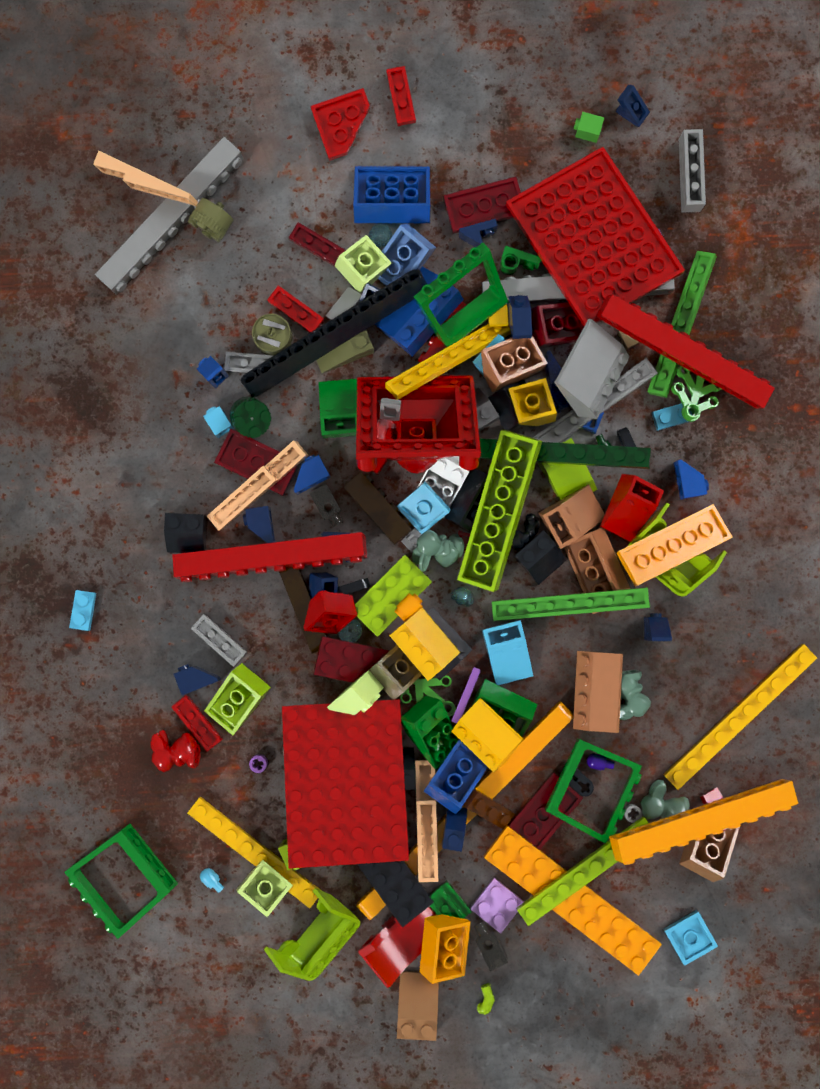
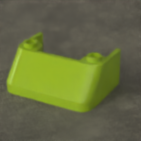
M666 502L647 521L628 546L666 528L667 524L661 517L670 504ZM723 550L713 560L705 554H700L658 575L656 578L676 595L687 596L717 571L727 552Z
M316 888L313 892L319 899L317 909L321 913L297 941H284L278 950L269 947L264 949L281 973L307 981L316 979L357 931L361 923L356 915L334 896Z

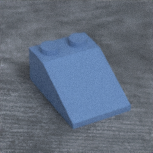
M408 223L400 225L382 251L392 264L378 279L387 286L411 270H420L436 247Z

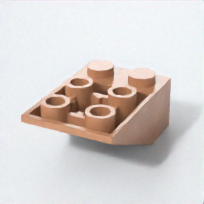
M589 484L539 512L553 541L560 549L582 537L602 522L605 516Z

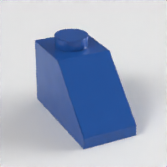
M211 356L202 359L198 364L197 370L215 389L229 377L225 370Z
M311 455L304 459L305 462L301 465L294 487L297 495L331 478L319 455L316 457Z
M677 460L673 463L680 500L707 495L709 484L703 474L683 460Z

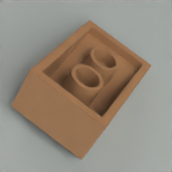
M740 827L728 828L720 834L706 835V838L703 840L688 841L689 844L685 845L679 864L711 882L724 879Z
M403 971L400 974L397 1039L436 1041L439 982L431 984L420 972Z

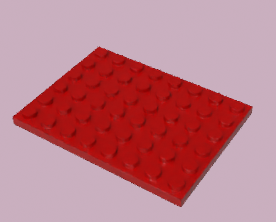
M604 147L506 201L505 205L583 326H585L588 319H592L596 323L602 321L596 318V315L606 296L616 293L625 298L624 301L631 304L685 272V269Z
M400 699L375 701L364 713L360 710L356 715L329 710L327 707L331 703L282 706L288 868L409 861Z

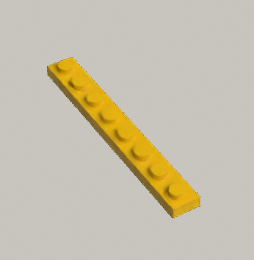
M509 323L508 326L489 327V324L485 325L387 381L385 388L396 400L404 397L481 352L498 334L504 338L511 334Z
M202 797L198 798L187 814L254 866H257L264 860L293 885L288 891L308 908L312 907L318 899L313 892L315 888L319 889L296 870L294 871L293 868L287 870L282 859Z

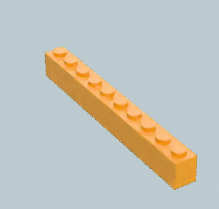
M780 779L609 836L615 860L624 865L634 863L635 859L650 858L653 856V853L668 852L671 850V847L676 845L685 846L689 844L688 841L703 840L706 838V835L723 833V829L738 828L741 826V823L755 822L761 816L769 817L775 815L776 811L792 809L791 806L798 804L793 782Z

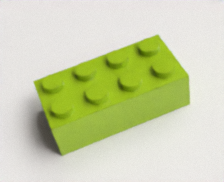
M404 555L355 604L357 617L378 637L398 617L394 612L397 608L396 606L409 593L411 595L415 593L419 596L432 581Z

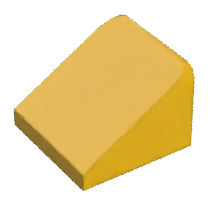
M507 304L488 318L489 327L508 326Z

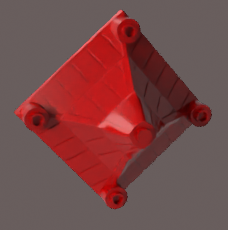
M473 375L438 376L398 399L401 400L399 421L380 419L381 399L396 400L385 388V383L394 377H357L356 460L357 467L361 471L370 472L377 467V458L381 457L395 460L404 469L415 474L423 473L431 468L437 460L453 456H459V466L465 470H474L479 466L481 449Z

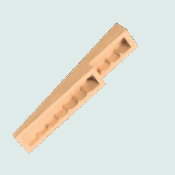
M98 151L93 165L102 173L123 178V181L132 189L197 206L198 201L190 193Z
M293 440L268 464L262 466L208 514V519L219 531L222 530L309 455L297 441Z
M415 760L419 882H438L436 800L424 792V789L435 775V769L428 760Z

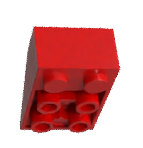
M622 474L600 527L631 542L657 509L664 490L636 475Z

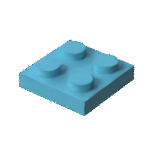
M426 482L422 483L397 505L400 512L421 534L430 529L451 510Z
M697 910L663 929L684 966L718 947Z

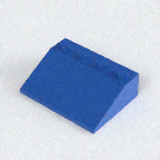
M355 166L354 223H430V167Z
M422 266L420 268L427 285L438 277L437 274ZM452 285L429 304V308L440 326L461 304L463 298L459 290ZM415 299L374 324L412 357L434 333Z

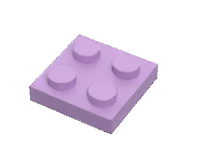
M493 877L470 906V909L501 934L517 914L516 908L524 903V900L497 878Z

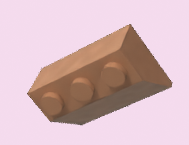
M533 336L532 338L523 339L510 338L481 350L483 375L492 392L533 376L548 364Z

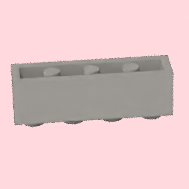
M703 129L683 130L679 137L681 212H700L706 205Z

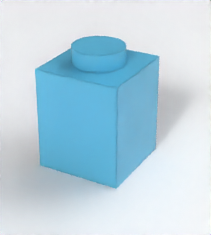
M220 406L208 409L206 411L207 414L203 416L217 438L228 433L230 429H234Z

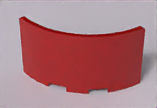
M430 906L403 928L397 919L391 916L381 925L383 929L376 935H371L358 950L361 957L387 988L391 987L399 975L421 954L425 918L437 915Z

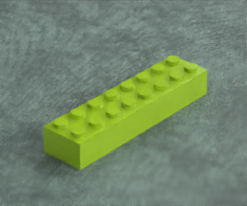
M507 430L500 431L457 580L492 592L499 589L541 448V440Z

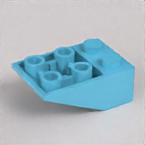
M521 620L482 629L494 680L497 685L533 676Z

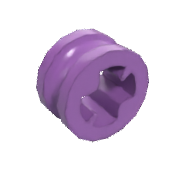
M261 754L255 755L250 760V769L255 773L263 772L268 766L267 758ZM255 759H258V761H263V764L261 765V767L263 768H259V766H254V763L256 762Z

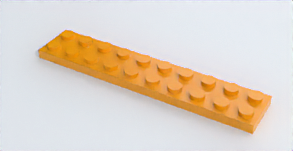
M508 825L505 826L483 856L532 895H535L567 872L562 866L537 849ZM586 885L552 909L638 976L662 945L660 941Z

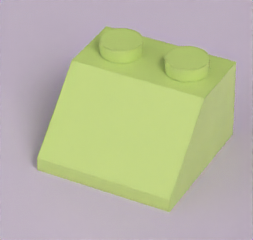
M365 235L339 255L335 267L359 293H362L366 283L372 285L392 263L372 240Z
M368 670L346 688L327 708L332 711L356 715L360 710L364 713L381 696L379 692L384 687Z
M262 860L248 874L236 891L268 917L293 885Z

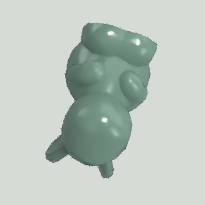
M427 530L417 539V547L413 550L412 560L415 564H419L422 572L426 571L431 556H434L435 560L443 568H447L454 564L458 558L462 557L464 552L463 539L458 534H452L447 539L446 535L438 536L436 532Z
M639 670L622 671L621 698L625 700V703L620 704V720H627L633 716L641 717L651 706L649 697L640 693L643 686L638 683L642 676V672Z
M658 779L651 785L649 794L641 801L642 815L648 820L659 817L663 819L690 810L689 800L686 797L664 800L666 784L663 780Z

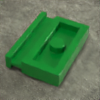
M447 880L429 894L434 900L430 907L437 915L443 914L464 919L468 914L472 913L468 905Z

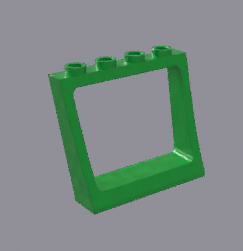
M484 243L472 248L465 257L455 261L452 267L440 273L429 285H424L422 290L413 296L434 333L446 347L463 339L509 303L491 251ZM483 262L490 284L489 288L440 326L430 310L429 304Z
M577 738L544 810L597 840L607 843L609 836L615 835L617 827H615L617 820H621L625 814V809H623L625 802L629 803L632 799L634 792L631 789L641 779L642 774L639 772L642 766ZM587 749L631 768L627 782L602 833L596 832L558 810L583 753Z
M128 824L64 872L69 878L70 886L79 890L82 901L91 905L94 916L101 918L105 923L106 931L113 933L117 939L178 884L131 824ZM113 843H119L157 891V896L127 923H122L80 870L84 864Z

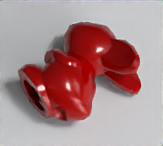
M164 730L152 736L150 742L151 749L153 750L152 762L159 771H170L174 764L181 767L187 763V766L190 768L198 767L201 755L200 746L190 733H183L181 737L175 740L172 746H169L168 737Z

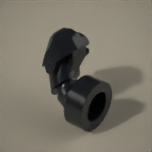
M532 513L527 514L526 520H524L525 532L520 530L515 532L512 542L515 550L523 549L524 545L530 539L533 540L536 533L539 532L540 518Z

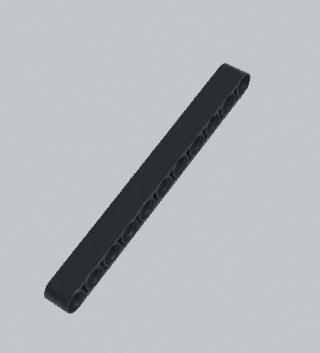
M414 269L407 272L245 373L241 378V383L252 397H257L414 300L413 296L420 292L424 285H427L421 271Z

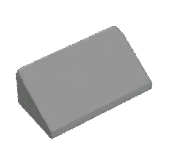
M348 287L326 314V317L332 320L358 304L362 294Z

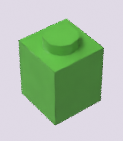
M582 112L581 117L576 118L573 128L577 130L575 137L597 143L604 117Z

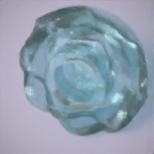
M375 224L369 232V238L377 247H385L393 236L392 231L386 224Z
M458 587L451 592V599L455 600L458 605L464 604L466 607H469L471 604L473 605L474 596L470 590Z
M353 619L339 632V637L343 641L355 642L362 635V627L357 620Z

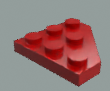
M364 88L310 106L329 161L348 154L370 109Z

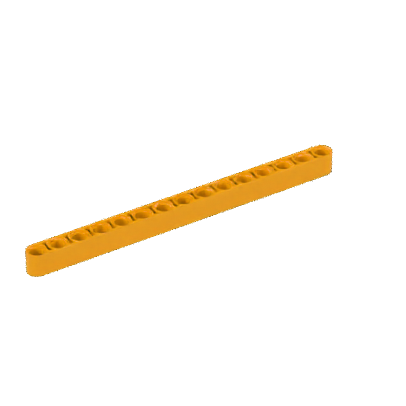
M561 701L558 702L523 737V741L508 761L494 773L490 770L475 786V789L493 799L574 718V714ZM467 809L466 825L477 815ZM446 814L437 822L438 853L443 849L441 843ZM417 843L409 850V861H405L415 876L418 874ZM374 887L356 904V907L369 920L374 918L386 906Z

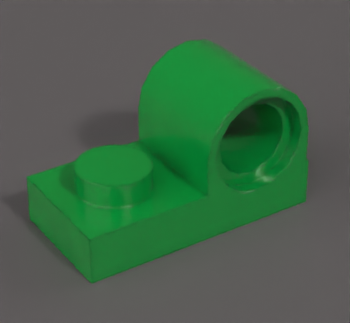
M505 246L500 270L505 275H513L517 271L519 264L523 265V268L527 270H537L541 259L539 256ZM512 261L514 266L508 267L505 265V262Z

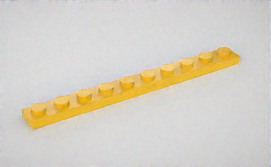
M801 644L663 774L665 778L679 790L806 670L817 657L805 644Z

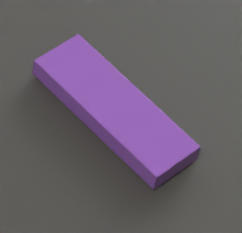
M473 667L452 718L454 723H457L462 717L481 670Z

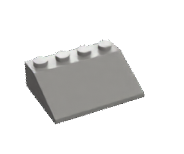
M588 319L554 383L577 416L597 419L630 356L620 342L595 321Z

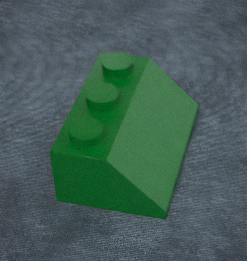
M485 679L471 707L481 698L522 737L533 720L538 704Z

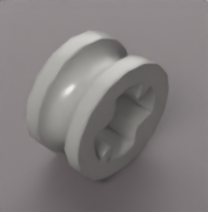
M628 804L625 806L624 817L629 822L634 823L642 817V811L637 805ZM632 808H634V810L637 811V814L634 815V818H631V816L628 815V813L631 812Z

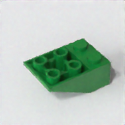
M357 379L319 382L320 423L323 439L356 436Z
M425 696L401 717V723L406 734L432 767L437 769L459 740L451 732L454 727L442 701Z

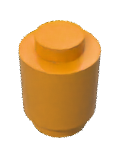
M409 593L396 606L397 608L394 612L406 622L423 607L421 605L423 601L415 593L413 595Z

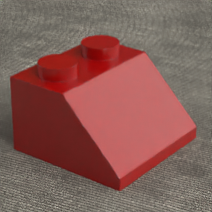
M326 590L319 591L309 602L304 631L330 634L339 633L357 616L353 595L333 593Z

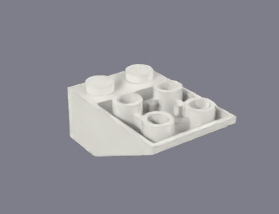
M459 456L437 460L431 468L426 470L418 487L426 482L450 508L470 470H465L459 466Z

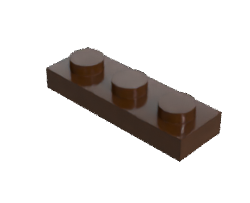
M475 788L464 803L467 809L501 829H504L515 815L510 809Z

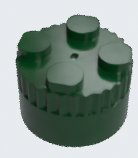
M247 396L238 399L232 405L230 421L232 426L241 435L248 438H256L263 435L269 429L271 413L262 401L255 397Z

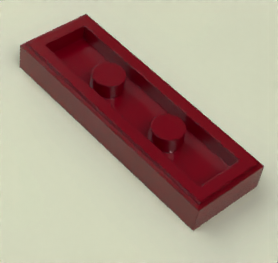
M299 222L288 237L293 243L334 267L339 255L346 251Z

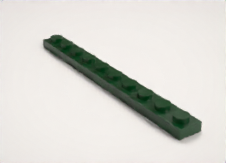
M479 438L481 449L479 459L492 460L498 439ZM542 442L536 462L649 469L651 448Z

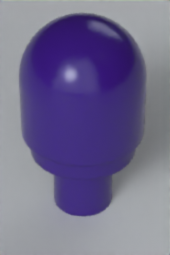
M595 753L590 754L587 758L588 766L600 771L605 768L613 769L615 762L606 760L607 757Z

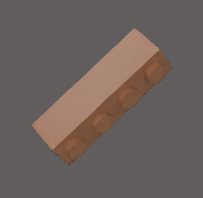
M599 528L587 533L564 547L583 593L631 589L605 529Z
M577 651L573 729L619 733L623 654Z

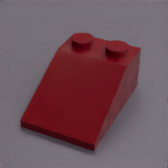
M569 303L539 305L531 309L532 336L539 348L576 342L584 328Z

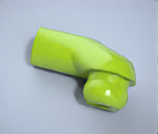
M489 983L481 986L484 999L482 1003L477 1005L479 1014L486 1015L490 1013L495 1002Z

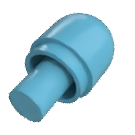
M206 868L201 872L200 880L207 888H214L218 893L223 890L224 887L219 882L220 878L214 870Z

